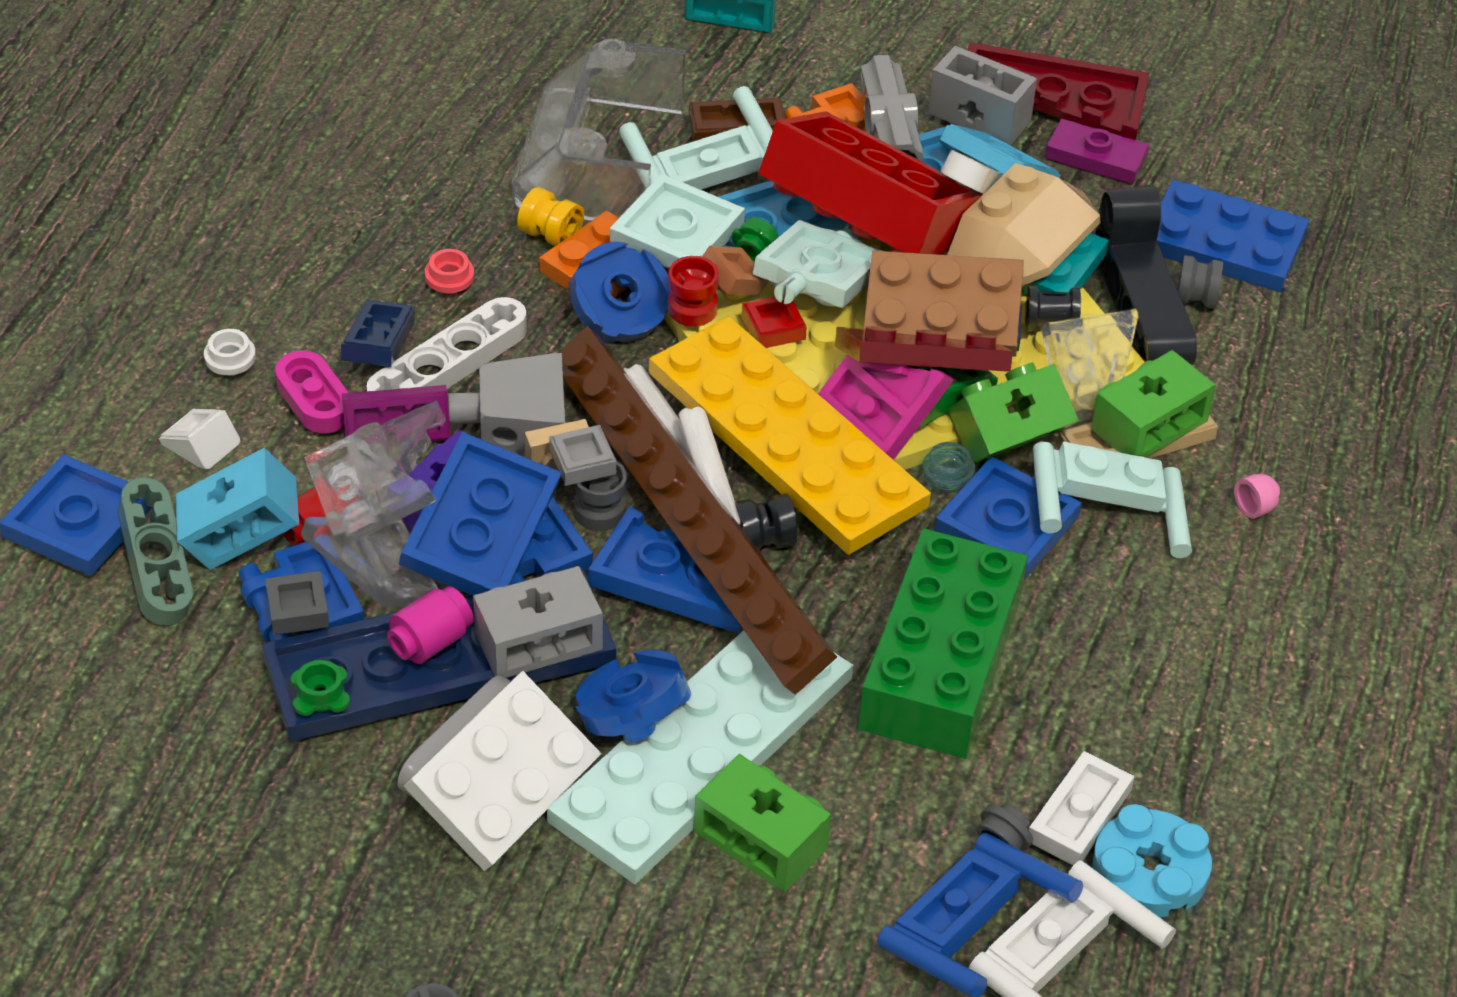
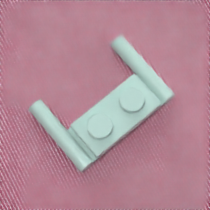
M746 86L740 87L733 94V98L749 126L744 125L657 153L655 156L651 155L635 123L628 122L622 125L619 129V134L646 187L648 188L661 173L702 190L758 172L773 130L750 88Z
M1064 441L1059 450H1055L1049 442H1039L1033 446L1040 528L1043 532L1056 533L1062 528L1058 491H1060V494L1158 513L1163 511L1166 517L1171 555L1175 558H1185L1191 554L1192 547L1181 473L1178 468L1167 467L1162 469V462L1160 460Z

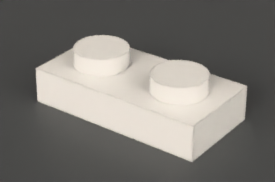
M1083 751L1029 827L1033 837L1032 844L1072 865L1079 860L1083 861L1096 843L1100 831L1111 821L1131 792L1135 776Z

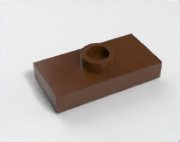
M781 98L756 99L772 130L776 120L786 119ZM735 100L689 102V120L693 142L744 125L749 126Z

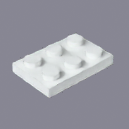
M522 671L404 785V788L485 871L523 835L601 753L527 674Z

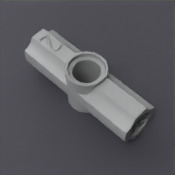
M889 55L873 56L860 69V83L865 98L864 121L866 133L923 162V149L917 131L918 106L914 93H907L900 64L893 62Z

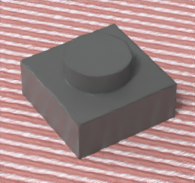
M321 571L265 579L273 635L329 627L328 609Z

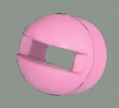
M1263 473L1252 474L1238 480L1235 484L1234 496L1241 512L1248 518L1255 519L1268 514L1279 503L1280 486L1273 477Z

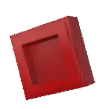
M775 297L742 303V318L751 336L765 348L806 340L807 326L794 301L784 304V300L780 303Z

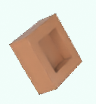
M709 246L702 256L716 264L719 271L718 290L727 295H760L769 280L753 275L755 263L742 247Z

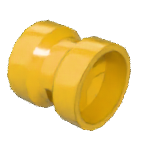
M536 187L527 194L521 204L517 217V226L520 231L531 236H545L547 243L556 246L582 228L584 209L581 205L567 199L558 201L554 193L544 188Z

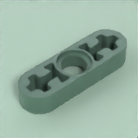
M148 477L135 478L129 481L122 490L118 505V517L139 607L142 614L149 621L158 625H173L185 618L193 596V588L183 546L177 542V522L169 491L161 482ZM136 499H145L146 505L153 507L150 523L144 525V510L141 504L135 503ZM149 541H156L167 547L170 556L163 560H152L141 552L140 546ZM166 577V592L169 598H175L174 604H166L162 596H157L160 578Z

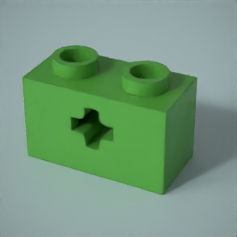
M1171 350L1154 361L1144 362L1136 371L1119 381L1106 384L1097 393L1095 398L1091 430L1116 451L1146 458L1208 421L1216 384Z
M1031 362L1015 368L1011 372H1007L1005 374L1007 381L992 386L990 379H985L960 390L963 399L949 407L948 411L971 466L986 461L991 456L996 457L1057 434L1059 431H1063L1079 421L1055 364L1036 370L1034 363ZM1013 406L1015 412L1009 414L1007 408Z
M740 753L695 795L694 832L784 893L828 849L831 813L826 811L813 797L800 794L779 780L772 770L762 765H756Z

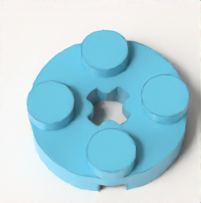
M1137 804L1127 805L1121 809L1117 818L1109 821L1100 831L1095 844L1092 868L1158 917H1168L1171 909H1178L1187 904L1186 910L1195 906L1203 897L1212 870V857L1208 849L1209 837L1201 826L1188 823L1174 814L1147 809ZM1153 856L1159 858L1165 865L1158 864L1155 870H1149L1144 867V859L1142 857Z

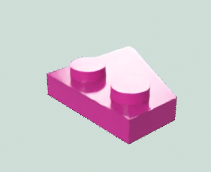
M846 355L818 394L894 460L954 379L937 370L931 369V371L910 368L905 365L858 362Z

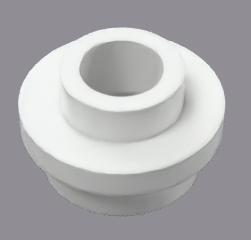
M223 329L217 331L209 338L208 344L205 347V363L211 371L217 374L236 375L248 370L255 362V346L248 336L240 330Z

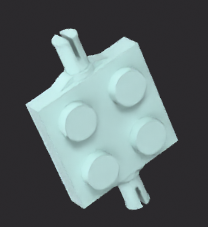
M798 220L756 256L753 275L769 280L775 286L774 295L780 303L784 300V304H789L798 294L803 293L814 297L822 305L843 308L869 284L872 251L882 250L859 241L863 237L852 231L850 223H847L843 229L835 231Z

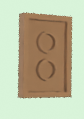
M872 251L864 330L868 326L896 329L897 333L916 335V330H934L947 333V338L959 340H965L966 333L989 334L997 336V344L1012 350V357H1016L1024 260Z

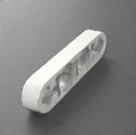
M507 297L488 301L395 360L391 367L386 366L376 372L367 382V391L446 385L447 389L479 369L484 363L490 362L519 343L525 337L527 332L525 306L520 301ZM461 341H474L479 344L477 348L466 351L454 347ZM424 365H435L442 369L433 375H423L416 371Z

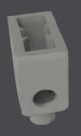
M562 353L484 363L479 368L480 392L449 393L450 424H481V440L525 456V432L565 423Z

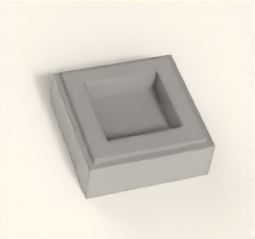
M600 425L549 436V450L558 470L562 472L561 477L565 486L616 474L617 461Z

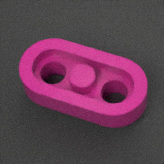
M295 351L283 356L275 367L277 389L300 422L307 429L317 433H331L344 427L342 394L348 393V391L320 355L311 351Z

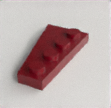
M969 43L968 51L1037 78L1033 109L1095 129H1103L1110 133L1136 140L1149 72Z

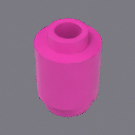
M451 586L443 590L435 588L389 618L390 630L387 632V638L393 651L401 659H410L414 663L422 664L465 636L466 628L473 623V613L467 600L457 589Z

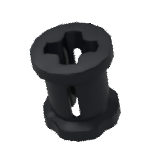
M1028 286L1025 302V328L1027 331H1035L1037 326L1067 327L1069 332H1077L1081 315L1080 288H1071L1069 292L1039 291L1037 286Z

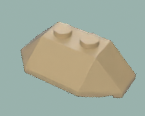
M1015 163L963 213L947 255L1024 260L1022 286L1049 276L1100 224V214L1082 190L1056 176Z

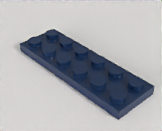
M581 569V571H582V573H583V575H584V577H585V579H586V581H587V583H588V585H589V587H590V589H591V591H592V588H591V586H590V584H589V581H588L587 576H586V574H585V572H584V569ZM473 595L464 596L474 618ZM395 613L262 643L263 659L289 742L471 698L489 680L495 677L475 634L474 620L472 625L466 628L465 636L422 664L414 663L410 659H401L390 646L387 638V632L390 630L389 618ZM604 617L603 650L525 672L527 676L535 683L601 667L615 660L616 646ZM314 660H327L343 667L348 675L347 681L343 684L344 692L350 696V705L342 712L330 710L323 713L313 712L308 716L298 714L293 708V700L297 697V689L291 685L292 674L306 663ZM517 675L508 677L507 679L512 681Z

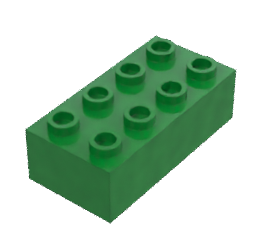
M925 528L922 529L862 687L858 730L967 759L1021 600L1028 555Z

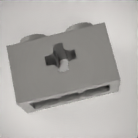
M954 46L933 69L928 113L954 125L989 133L1011 145L1031 122L1037 78Z
M579 566L559 572H550L541 577L505 587H496L488 592L473 595L474 631L495 676L502 675L508 678L518 675L522 671H532L603 650V613Z

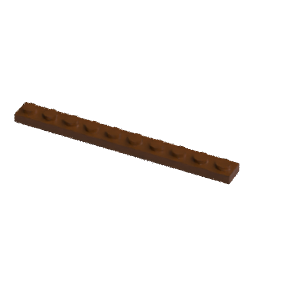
M586 326L558 352L562 353L564 380L594 422L601 426L607 440L781 683L796 695L831 664L837 656L601 338L591 328Z

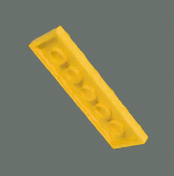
M730 316L649 358V374L686 408L693 409L698 406L704 409L711 430L781 494H788L792 504L848 555L929 508L931 492Z

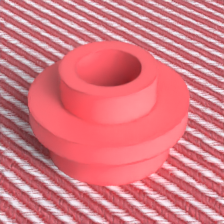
M456 249L439 250L431 256L429 263L425 267V280L428 286L435 291L454 294L467 289L473 283L474 267L467 255L462 251Z

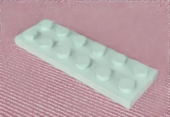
M742 631L687 681L691 690V697L687 702L676 707L670 714L656 722V729L649 737L636 742H627L623 739L547 808V823L630 882L636 884L694 829L695 795L739 753L756 765H762L852 679L853 664L835 653L837 658L795 695L784 687L746 632Z

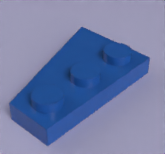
M629 506L588 569L590 586L740 634L743 628L685 547L681 546V542L675 533L667 528L661 532L656 531L643 523L644 514Z

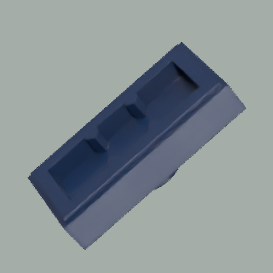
M375 300L366 301L341 344V360L391 367L415 323V307Z

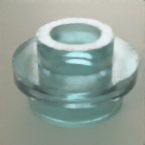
M943 442L935 445L926 455L922 471L925 479L931 485L943 490H958L963 488L974 476L975 464L970 452L964 446L955 442Z

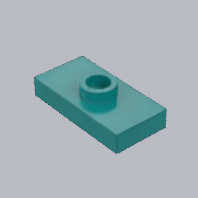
M685 0V19L768 33H772L775 25L776 0Z

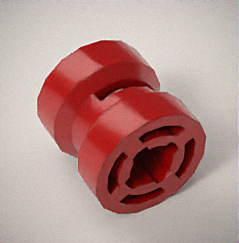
M686 256L674 261L669 267L668 286L670 293L668 297V312L675 322L684 326L697 327L706 325L717 315L718 296L716 290L718 289L719 271L716 264L710 259L701 256Z

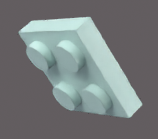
M661 173L610 227V242L628 243L627 248L635 249L640 253L644 249L654 255L663 266L669 268L674 261L681 257H702L709 246H724L731 239L733 230L740 228L744 223L745 208Z

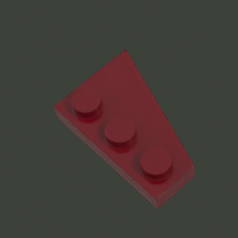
M868 326L865 330L845 327L836 328L835 347L858 362L1011 372L1013 351L997 344V336L966 333V339L959 340L947 338V333L934 330H916V335L897 333L896 329Z

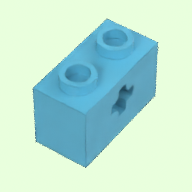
M262 448L176 493L177 542L209 570H212L299 525L296 476L268 450Z

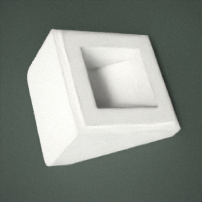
M192 409L162 433L159 438L164 447L202 469H210L241 442L226 411L215 409Z

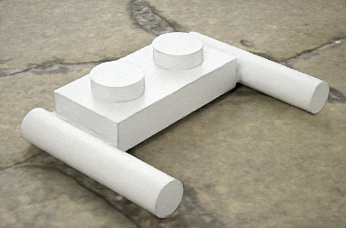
M1079 860L1068 873L1083 882L1082 893L1075 902L1071 903L1048 891L1004 932L985 953L980 952L971 962L969 969L986 977L987 986L1002 997H1042L1037 992L1108 925L1109 917L1113 913L1161 949L1170 943L1176 933V929L1082 860Z

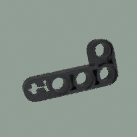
M1154 185L1105 189L1101 196L1099 208L1100 224L1096 227L1095 235L1109 240L1107 254L1099 264V268L1130 345L1144 362L1154 361L1173 350L1189 364L1193 365L1197 354L1195 332L1157 243L1161 222V202L1158 190Z

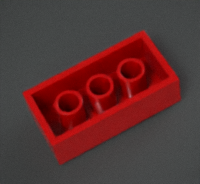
M827 111L776 120L758 172L759 175L774 182L773 187L778 192L792 197L800 196L813 203L812 209L815 212L830 218H840L850 223L854 233L867 239H879L892 246V252L942 255L944 252H948L963 213L983 195Z

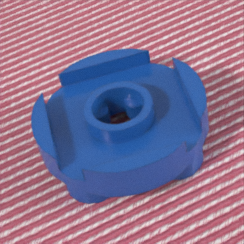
M609 242L592 249L585 255L569 282L571 302L576 315L585 326L591 328L604 343L608 344L616 341L632 342L646 337L663 320L668 306L670 288L668 286V274L663 265L654 255L644 249L640 253L635 249L627 248L628 243ZM612 282H616L620 288L627 286L630 288L632 293L626 298L627 302L616 300L610 292L613 289Z
M645 650L634 653L637 659L636 663L620 668L617 659L592 672L580 684L575 695L579 706H576V709L586 731L598 736L623 735L624 740L627 742L641 741L649 737L656 729V722L666 717L676 707L684 704L691 697V690L676 657L666 651Z

